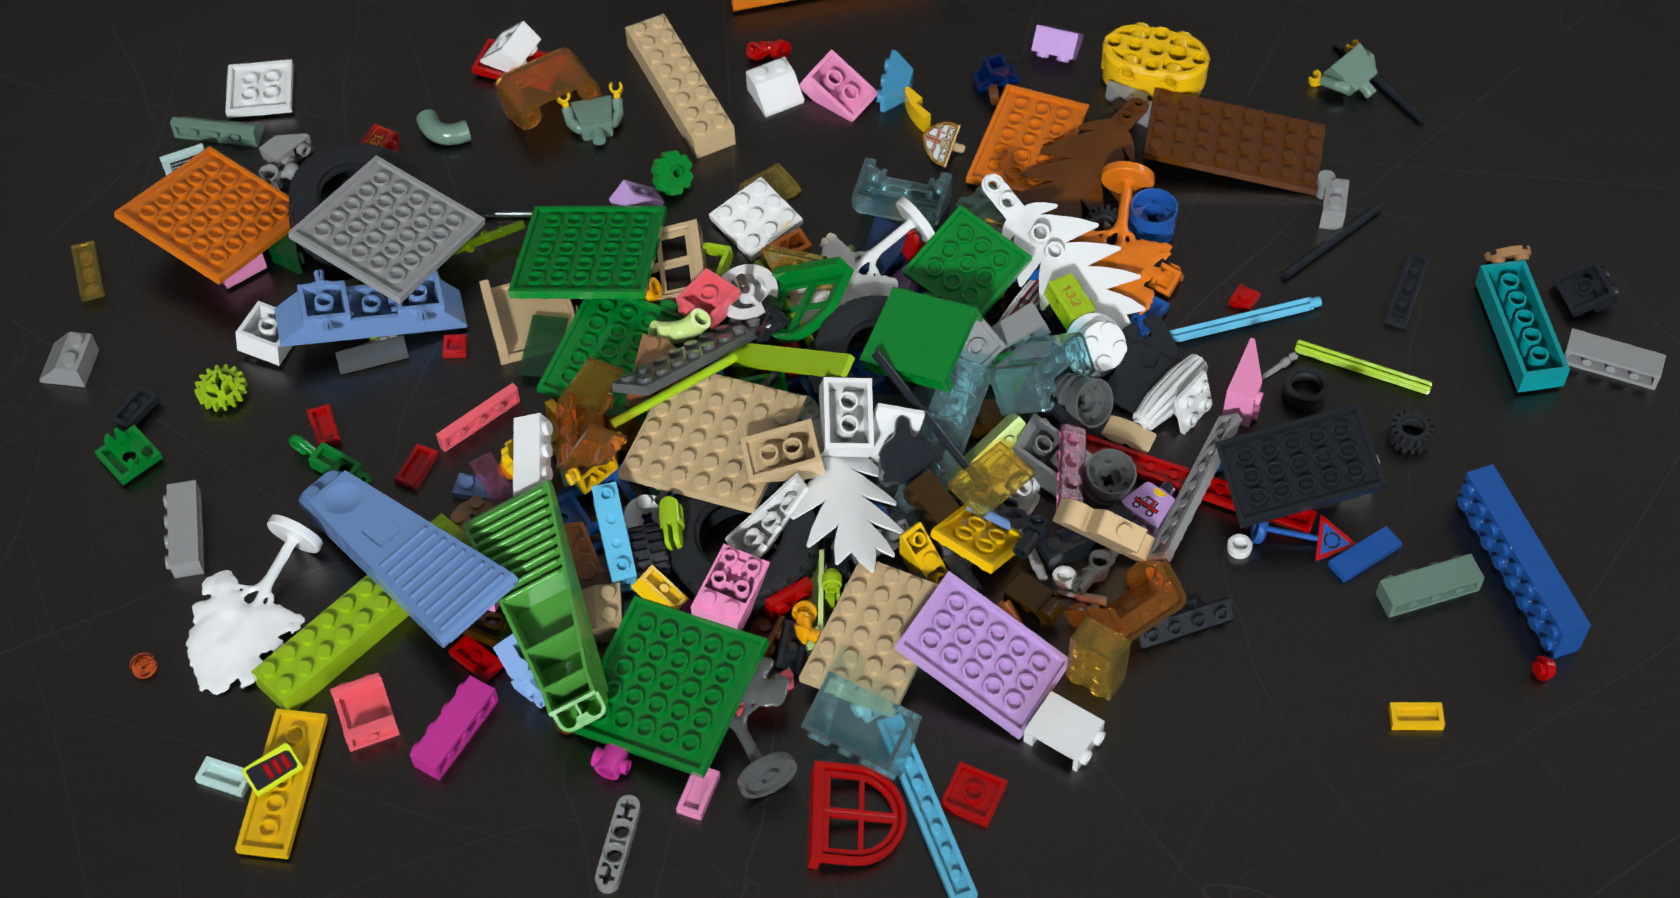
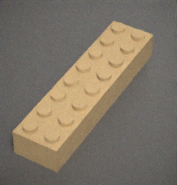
M661 14L625 27L629 49L694 157L697 159L736 144L732 122L666 16Z

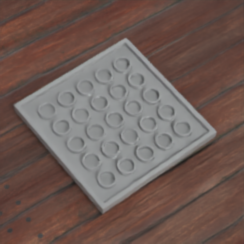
M376 155L289 231V238L401 304L485 225V218Z

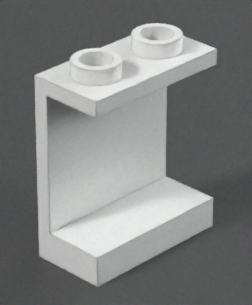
M1051 691L1024 729L1023 741L1033 746L1038 739L1073 760L1072 770L1077 772L1082 764L1086 766L1093 754L1091 752L1095 745L1099 746L1106 735L1103 731L1105 721Z

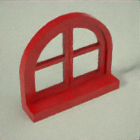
M814 761L810 777L807 868L818 869L820 863L863 866L876 863L887 857L899 844L907 821L905 803L897 787L882 773L866 766ZM831 777L859 780L858 810L830 807ZM865 783L872 785L884 795L892 813L864 810ZM829 818L858 820L857 850L828 848ZM864 821L892 824L889 834L881 843L863 850Z

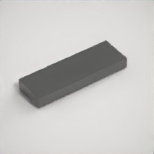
M403 335L335 352L341 375L409 358Z

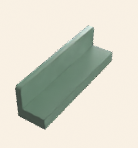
M182 116V118L172 117L170 122L175 138L250 147L259 146L265 131L264 125Z

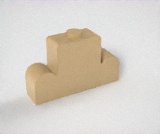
M1062 498L1053 518V522L1135 561L1146 562L1155 541L1153 536L1147 534V529L1108 510L1093 509L1074 499Z

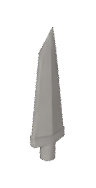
M1024 528L1019 529L1021 536L1025 532ZM1034 548L1028 557L1039 582H1043L1048 579V576Z

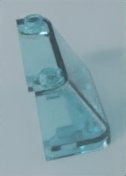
M865 158L852 194V206L860 214L905 222L896 207V202L901 197H905L921 212L930 226L933 227L939 224L949 206L952 197V174L941 172L938 180L930 178L927 185L887 177V169L879 170L876 166V159Z

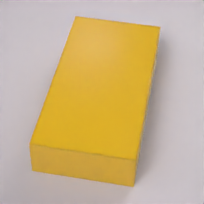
M1390 702L1389 704L1391 730H1443L1445 727L1442 702Z

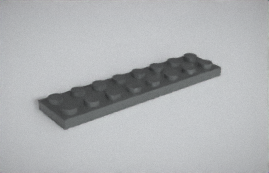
M732 318L729 320V323L716 326L714 331L700 334L698 339L685 342L683 347L671 349L667 355L652 359L653 362L638 366L636 371L622 374L620 379L611 383L613 392L650 395L757 338L754 335L756 329L764 323L760 321V318L749 320Z

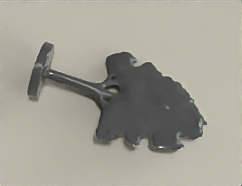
M767 657L762 658L741 701L744 703L741 716L738 717L735 714L729 726L736 733L748 758L752 762L741 772L737 780V787L741 794L746 798L752 799L777 791L786 785L797 771V763L790 753L781 751L762 756L748 730V715L760 705L764 707L780 706L786 698L790 685L787 677L779 673L774 674L772 679H768L767 675L773 667L774 661Z

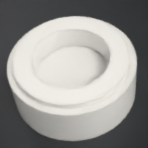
M1234 534L1228 540L1227 551L1234 558L1244 559L1250 555L1253 543L1247 535Z
M1066 565L1057 567L1052 574V584L1056 589L1062 591L1071 590L1072 583L1077 580L1076 571Z

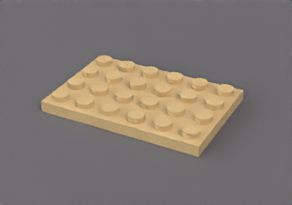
M877 561L875 563V571L872 573L861 563H858L799 676V682L894 718L919 667L895 650L894 647L939 584Z

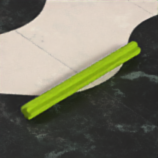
M1298 340L1295 346L1296 353L1426 395L1430 393L1432 382L1307 341Z

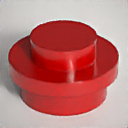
M1541 655L1535 658L1532 670L1540 681H1547L1555 676L1556 665L1552 658Z

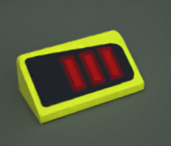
M286 742L242 769V773L257 797H260L304 768Z

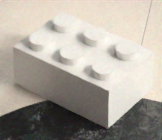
M823 377L819 386L822 456L870 457L874 450L872 378Z

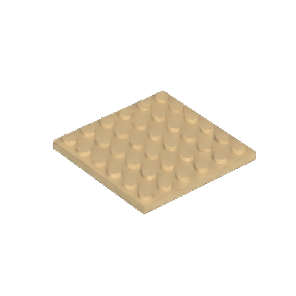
M696 370L684 376L683 378L665 386L660 390V392L688 378L689 376L699 372L700 370ZM713 374L650 409L618 471L619 479L753 513L759 507L770 482L750 483L740 438L797 423L807 404V396Z

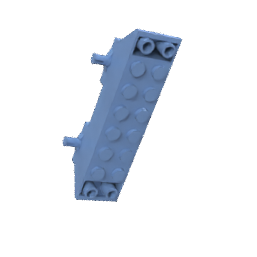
M318 270L314 271L315 282L297 285V292L274 309L280 347L467 328L460 291L439 279L437 271L399 304L367 284L345 286L344 280L327 281L324 279L323 270H319V274Z

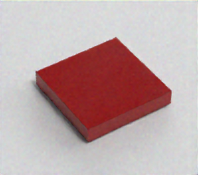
M960 761L941 799V808L988 828L1008 785V780Z

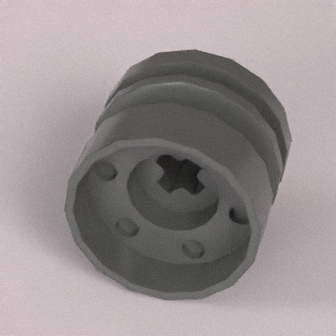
M1066 373L1056 380L1050 392V397L1080 423V426L1094 428L1102 425L1109 418L1113 408L1114 396L1112 389L1106 381L1100 378Z
M1102 449L1093 454L1086 465L1079 483L1080 495L1087 505L1093 509H1103L1120 500L1122 501L1130 494L1137 478L1136 465L1131 457L1123 451L1116 449Z

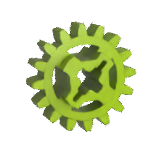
M227 364L222 369L215 365V370L213 371L207 368V374H200L201 381L195 382L197 387L195 393L201 405L204 404L207 410L213 406L215 412L220 407H223L224 411H227L229 405L236 407L235 401L242 402V395L247 394L245 387L248 385L242 371L238 372L235 366L229 369Z

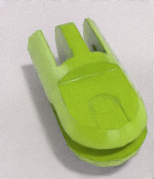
M666 496L659 503L660 529L664 533L667 548L674 550L675 541L677 549L683 547L682 531L685 528L683 508L677 499L672 496Z

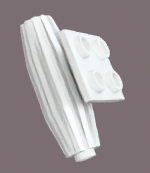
M1191 354L1172 367L1146 394L1133 414L1134 423L1141 425L1144 430L1152 431L1175 414L1178 419L1180 432L1185 435L1213 405L1206 374L1208 371L1206 361L1197 354Z

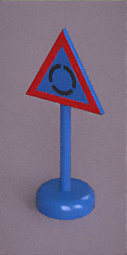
M1320 515L1318 535L1268 526L1269 521L1251 526L1250 539L1255 544L1262 543L1267 532L1317 541L1315 561L1341 553L1356 545L1353 540L1323 515Z

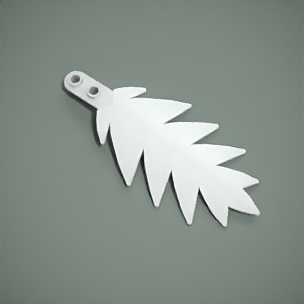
M991 173L983 178L981 184L983 191L1006 219L1002 228V235L1009 240L1014 236L1013 243L1032 256L1030 264L1017 277L1019 287L1025 284L1040 264L1039 302L1042 311L1049 304L1043 295L1048 282L1072 273L1075 279L1080 281L1086 296L1093 301L1095 306L1094 313L1107 315L1116 322L1121 331L1124 327L1131 324L1127 314L1145 310V307L1133 299L1107 290L1140 279V274L1108 267L1089 266L1120 251V246L1090 242H1068L1099 226L1098 223L1075 217L1043 214L1057 208L1058 205L1037 202L1024 206L1001 176ZM989 182H994L996 184V188L991 189L989 187ZM1003 200H1009L1011 205L1009 207L1004 206Z
M803 395L807 396V404L800 420H812L821 449L820 408L814 399L808 395ZM822 456L827 474L811 478L807 484L809 490L792 514L791 519H796L824 502L811 528L807 547L813 546L838 526L834 544L835 564L839 565L852 552L856 559L872 573L875 571L876 550L891 557L895 556L886 539L872 524L902 534L904 531L866 498L894 506L897 505V502L885 491L858 473L878 477L879 468L867 457Z

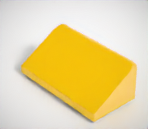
M652 564L632 585V589L643 599L679 610L688 600V597Z

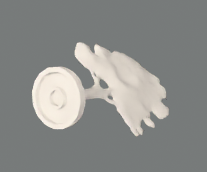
M901 197L896 202V207L905 222L872 249L866 252L858 251L853 253L835 234L828 233L826 238H822L819 245L822 246L820 257L816 254L804 257V262L840 256L854 270L838 306L844 305L845 302L864 296L881 295L889 297L892 288H898V281L895 278L880 275L876 267V261L879 256L911 229L916 230V234H919V238L925 243L935 234L925 217L907 198ZM858 256L861 257V258H860L859 260H857V261L854 260V259H855L856 257H858ZM869 262L868 273L866 275L860 274L859 269ZM834 283L817 286L809 303L826 301ZM807 288L791 290L788 296L790 298L788 301L792 306L800 304ZM821 308L805 311L802 322L806 323ZM788 317V322H787V325H786V328H787V329H788V327H789V325H790V323H791V320L789 319V317Z
M273 514L269 518L267 526L274 535L285 543L267 574L258 584L253 586L238 584V580L230 570L220 571L207 577L202 583V594H211V598L193 604V623L195 625L190 629L189 638L186 641L190 666L194 669L200 691L208 689L213 694L218 695L227 691L230 684L237 678L241 682V688L254 683L255 680L251 671L263 662L259 657L260 654L266 653L269 650L275 652L283 645V640L277 637L288 631L293 634L301 629L300 625L305 622V618L301 614H295L279 604H274V595L271 590L294 547L309 553H317L323 546V542L317 534L290 518ZM259 591L252 603L248 604L244 601V597L248 593ZM266 597H268L267 603L264 604V603H263L264 599H265Z

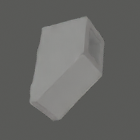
M308 134L275 135L259 147L265 164L275 165L278 171H281L288 163L296 164L313 151V146Z

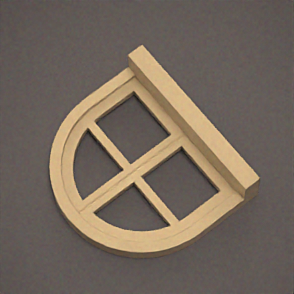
M697 219L663 227L657 251L659 263H655L652 273L660 272L662 297L651 303L659 305L660 301L664 299L676 303V297L686 288L682 287L667 291L665 270L689 264L692 282L707 268L706 256L702 249L704 244L703 235ZM685 235L687 256L664 261L661 241Z

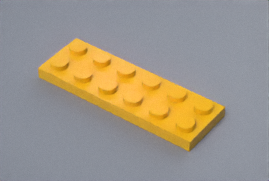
M276 709L262 757L287 742L304 769L260 797H257L252 789L235 847L238 854L289 859L328 721L326 714Z

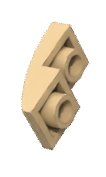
M1113 415L1109 417L1101 432V435L1113 443L1121 446L1126 443L1134 450L1145 454L1149 452L1157 436L1148 429L1144 430L1137 423Z

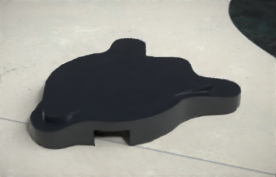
M899 417L895 420L892 437L883 444L878 454L880 456L878 483L883 487H890L894 484H909L922 475L929 465L942 461L943 453L939 449L929 447L925 434L919 433L912 437L910 435L909 420L905 417Z

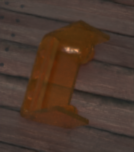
M589 357L560 396L556 406L558 468L568 471L574 467L582 469L606 465L614 460L617 451L627 440V436L604 428V413L614 403L611 383L620 379V376L624 373L623 369Z

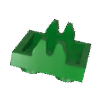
M135 425L125 431L118 427L114 428L115 435L111 437L108 433L105 434V444L94 451L97 458L122 485L163 458L158 449ZM125 453H136V458L134 460L131 458L128 460V462H125L123 460V456Z

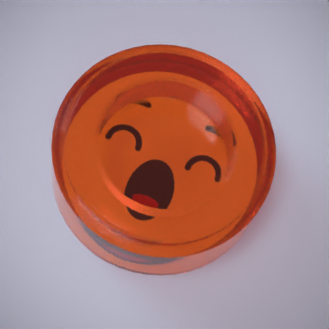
M139 653L130 661V670L139 679L149 678L157 669V663L149 653Z

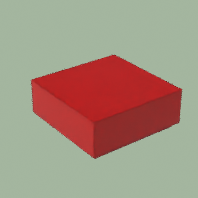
M467 334L444 335L443 358L467 357Z

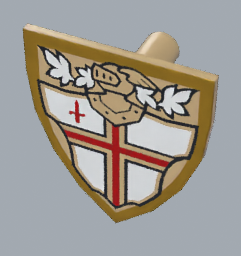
M941 122L930 127L923 134L924 147L933 162L946 167L951 151L958 153L965 151L964 145L955 142L960 125L952 122Z

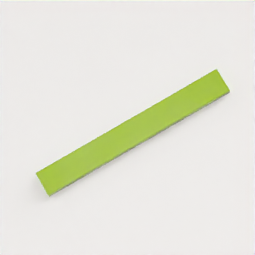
M747 343L718 359L719 361L735 353L738 361L730 366L846 378L855 360L851 354L753 343Z

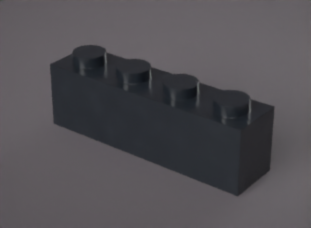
M1121 500L1103 508L1131 522L1134 520ZM1064 527L1040 539L1036 545V551L1046 569V573L1050 574L1057 567L1067 566L1091 554L1094 550H1100L1106 546Z

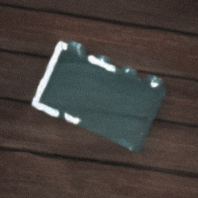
M829 671L801 727L809 731L807 736L827 747H830L832 743L839 747L837 752L849 758L854 754L860 757V764L895 780L896 776L902 777L922 717Z

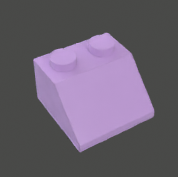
M1037 25L1031 50L1037 51L1036 56L1049 58V54L1055 55L1058 61L1069 63L1070 59H1076L1084 34L1045 25Z

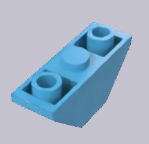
M892 50L890 59L886 58L885 61L886 74H882V90L879 89L877 93L880 112H886L903 103L904 88L909 86L912 89L913 68L896 50Z

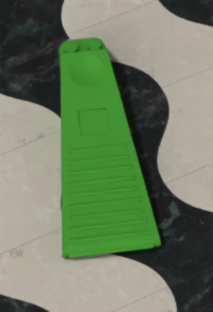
M547 480L479 514L462 524L474 550L512 572L518 578L519 582L498 602L542 693L549 716H553L561 730L573 732L604 715L608 703L606 692L609 690L552 482Z

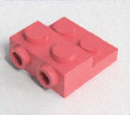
M706 268L676 297L678 312L685 318L694 309L704 310L710 316L711 324L709 329L713 331L727 317L726 310L741 296V291Z

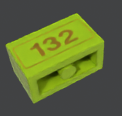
M1072 273L1048 282L1043 295L1066 330L1080 316L1094 313L1095 306L1093 301L1086 296L1082 284L1079 280L1075 279Z

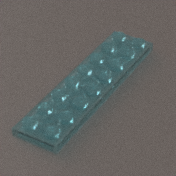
M959 356L950 377L954 384L951 393L935 389L927 410L963 454L994 370ZM923 421L919 433L926 435L929 447L939 449L943 453L942 461L932 463L925 471L930 469L949 492L959 464ZM898 484L893 497L897 505H890L888 510L889 517L894 522L906 518L910 527L917 522H921L931 540L932 528L926 526L919 518L920 513L914 506L908 505L904 499L902 490L909 484Z

